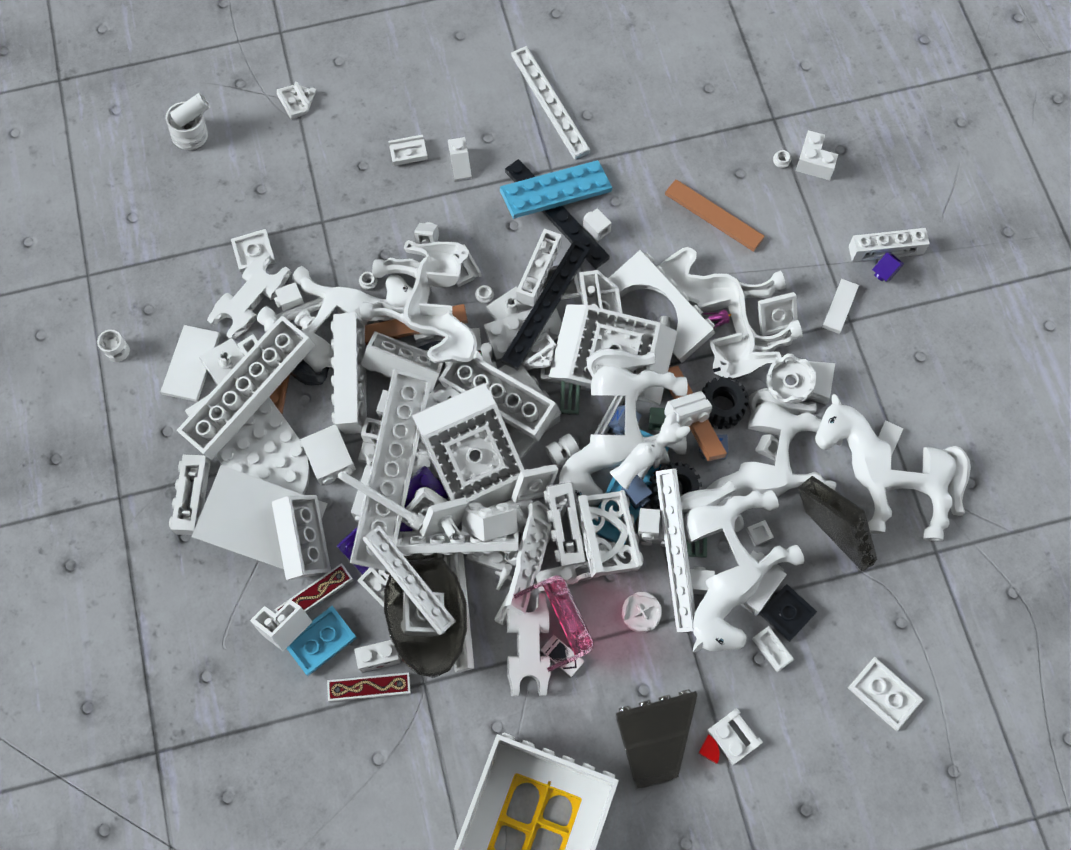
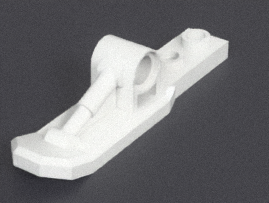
M534 501L528 506V518L522 540L519 544V550L505 554V560L516 567L505 606L519 615L526 613L534 579L541 569L552 527V522L549 523L547 511L549 510L547 506L539 501Z

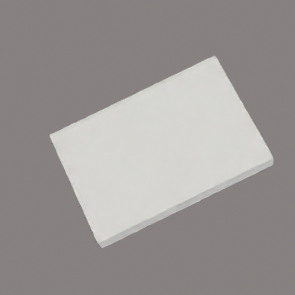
M876 657L867 664L848 687L851 692L896 731L901 728L924 700Z

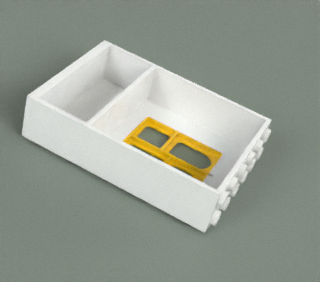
M502 733V736L497 734L454 850H495L494 846L498 834L504 825L525 833L526 838L521 850H531L539 828L547 829L562 836L563 839L559 850H595L619 781L615 779L616 775L607 771H603L601 774L594 771V766L583 763L582 766L577 765L574 762L575 759L568 756L556 757L554 756V751L543 748L542 751L535 749V744L525 740L519 743L510 734ZM523 783H531L539 791V802L530 824L512 819L506 814L516 787ZM553 796H564L571 802L572 814L567 826H561L543 818L545 807Z

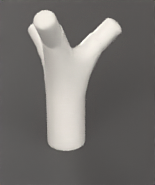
M505 564L502 571H495V574L500 576L496 587L498 591L506 579L510 581L513 579L510 576L512 570L510 564Z

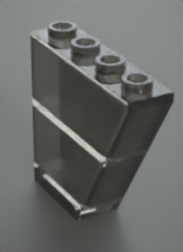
M811 476L800 485L798 490L805 512L861 571L864 572L867 568L873 566L877 556L865 511L814 476Z
M684 690L678 692L679 696L672 698L670 695L659 697V701L651 703L650 700L638 703L639 707L632 709L631 706L619 708V712L615 714L636 790L671 781L679 777L697 699L696 691Z

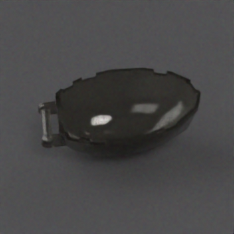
M415 553L404 557L407 561L432 559L411 561L409 563L432 592L444 593V607L456 622L443 635L409 636L404 634L401 629L404 590L391 574L384 589V615L390 639L402 661L414 673L435 678L450 671L462 653L467 632V606L458 577L454 571H451L446 561L438 558L437 553L432 555Z

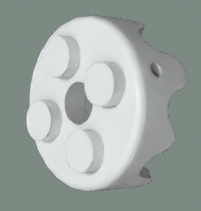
M786 354L781 359L774 361L767 374V387L770 394L776 400L785 404H798L805 401L814 391L816 384V371H814L809 361L797 358L794 354ZM788 377H794L797 382L794 385H788L785 380Z

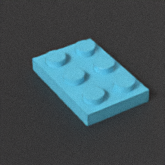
M331 606L316 617L286 649L304 673L309 676L357 639V637L335 608Z

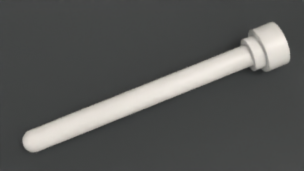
M345 472L338 474L339 479L406 518L414 529L418 530L422 526L425 519L423 514L419 512L411 513Z

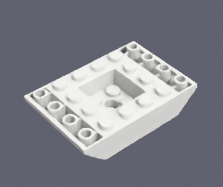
M566 305L549 378L591 388L592 376L587 368V358L600 349H610L613 346L635 355L655 353V364L633 369L630 371L631 373L639 374L647 369L659 374L667 373L677 331L660 322L590 305ZM597 365V366H596V371H597L598 368H600V367H602V366H601V365ZM651 387L645 389L639 394L637 400L660 405L664 388Z
M485 383L412 415L450 501L464 497L468 502L467 506L470 503H480L488 508L511 499L520 471H523L524 467L499 409ZM478 450L480 457L475 461L470 460V452Z

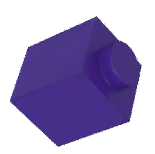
M887 252L872 270L875 272V277L880 281H890L903 267L904 263L893 253Z

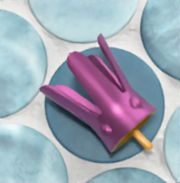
M725 309L714 313H703L704 315H711L708 318L712 322L718 321L714 324L715 327L713 329L729 323V316H731Z

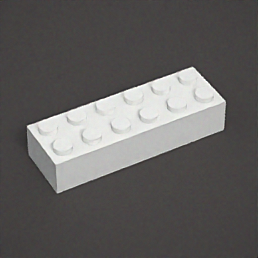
M356 312L333 314V321H331V331L333 333L331 348L334 351V357L331 358V365L334 369V375L331 376L332 386L334 387V394L331 396L332 404L334 405L332 422L344 434L361 433L367 417L366 368L361 365L366 351L365 324Z
M477 358L469 362H449L439 377V381L444 387L451 386L460 394L485 383L499 409L503 421L536 441L540 440L559 410L556 402Z

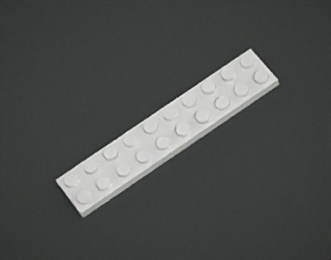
M394 369L367 486L404 508L420 438V432L412 415L426 409L432 379ZM366 494L350 563L388 572L362 538L377 526H380L396 546L402 516Z

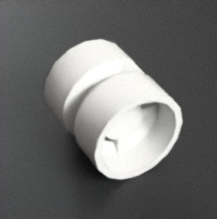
M106 330L99 335L97 340L98 347L109 360L120 362L127 358L130 348L119 332Z
M569 433L559 438L558 443L554 441L545 446L547 455L557 468L563 466L567 459L580 451L576 441Z

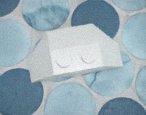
M598 270L579 272L582 305H590L622 313L618 286Z

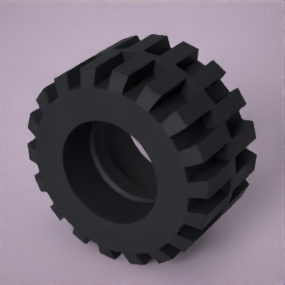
M722 376L719 380L713 378L711 383L708 381L702 389L706 400L708 399L712 405L708 420L713 428L715 425L718 426V429H722L723 426L726 429H729L731 425L736 426L738 421L743 419L749 402V399H747L748 393L744 392L745 387L743 385L739 386V381H731V377L724 379V376ZM718 396L726 397L731 400L734 407L728 410L720 409L715 406L712 399Z
M673 462L655 470L654 476L650 477L649 480L652 484L648 485V488L652 491L651 497L654 498L653 504H658L657 508L660 509L656 471L676 469L678 480L683 486L682 495L687 492L699 490V487H702V482L699 483L698 481L701 477L699 474L695 475L696 470L694 468L689 469L690 465H682V462Z

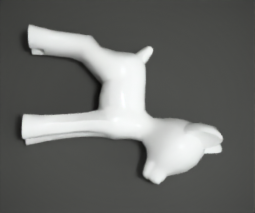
M675 412L669 413L661 426L659 437L652 441L638 444L625 461L610 471V474L625 489L629 488L636 475L643 481L651 466L662 456L665 446L680 442L689 433L690 427H681L677 422V414Z

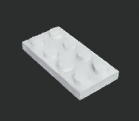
M555 308L539 336L547 332L553 341L558 340L562 322L557 308ZM532 309L484 324V329L492 346L496 361L502 359Z

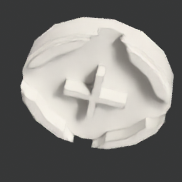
M647 592L634 593L625 600L622 607L624 623L635 632L646 633L653 630L659 624L662 617L661 605L653 595Z

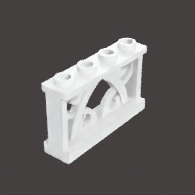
M620 490L618 492L578 496L575 505L591 578L638 571L642 567L644 560L642 553L639 552V538L637 533L634 532V517L630 514L629 497L625 495V491ZM609 501L616 502L619 511L615 512L613 505L609 508L608 512L605 511L606 503ZM602 502L600 509L589 507V504ZM598 517H600V524L598 526L594 525L592 520L595 519L598 522ZM605 520L613 524L621 532L613 548L605 539L596 537L595 534L601 530ZM599 544L605 546L603 551L599 550ZM626 551L629 553L631 560L629 563L624 564L617 559L616 554L618 553L619 557L625 559L626 557L623 555V552ZM612 558L616 565L603 567L602 564Z

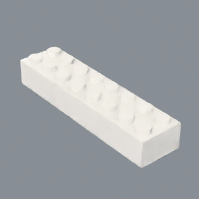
M281 316L176 431L212 460L314 348L315 344L301 330Z

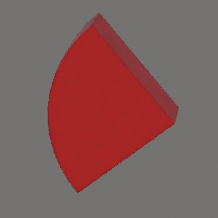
M708 734L698 754L717 764L720 757L719 747L715 739Z

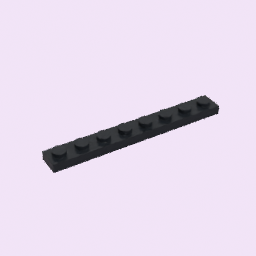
M519 159L505 168V173L514 182L535 177ZM563 205L542 211L571 244L573 241H576L590 248L586 260L595 269L610 259L609 254Z
M576 241L572 242L502 357V363L517 371L519 370L589 254V247Z

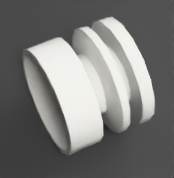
M185 102L176 103L166 113V122L173 143L184 150H193L201 147L208 138L203 113L181 128L175 123L170 112Z

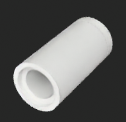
M199 92L170 112L175 123L182 128L208 110L210 104Z

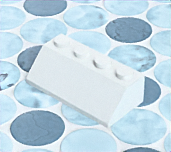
M374 331L367 345L361 365L367 370L380 372L388 378L392 377L394 369L431 378L430 392H432L443 363L431 361L427 355L428 351Z
M317 495L287 496L273 501L272 506L286 580L300 579L331 571Z

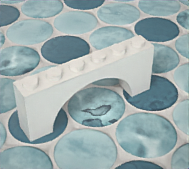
M639 250L608 279L619 287L621 297L634 290L649 289L663 294L673 303L677 312L678 325L672 353L683 363L715 334L713 329L715 325L709 318L704 319L701 316L703 312L696 304L692 306L688 302L690 298L684 291L680 293L676 289L678 285L673 279L670 278L668 280L664 276L666 272L659 265L656 267L652 263L654 259L647 252L644 254Z

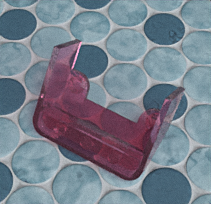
M558 575L534 584L514 595L516 599L544 587L574 652V655L548 667V672L590 653L594 648L592 637L565 580Z

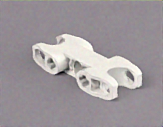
M265 252L251 262L242 274V278L247 282L234 297L229 293H225L217 301L207 319L212 326L217 325L224 318L233 319V324L226 335L229 339H237L253 325L257 319V315L253 312L255 307L265 296L270 300L277 297L275 289L285 286L291 275V271L287 267L282 268L277 274H267L266 268L272 260L268 252Z
M539 593L537 595L535 611L526 612L522 615L511 609H508L507 633H517V656H508L507 677L511 696H519L520 681L523 677L527 676L536 680L539 696L547 695L550 678V657L540 656L539 633H549V610L545 593Z

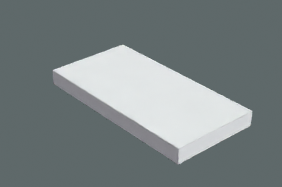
M187 325L183 326L160 391L162 395L198 402L208 374L199 356L217 347L221 336L219 332Z

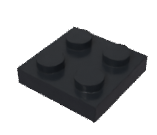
M786 584L759 614L790 642L817 611Z

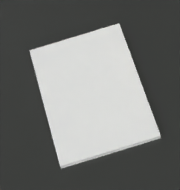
M221 465L192 538L284 570L272 502L287 496H301L303 494ZM318 500L322 520L328 503Z

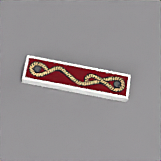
M341 563L289 600L298 604L307 613L351 583L353 579ZM287 600V601L284 602L282 605H280L279 607H277L276 609H274V610L276 611V613H277L289 600Z
M410 673L327 680L328 702L411 694Z

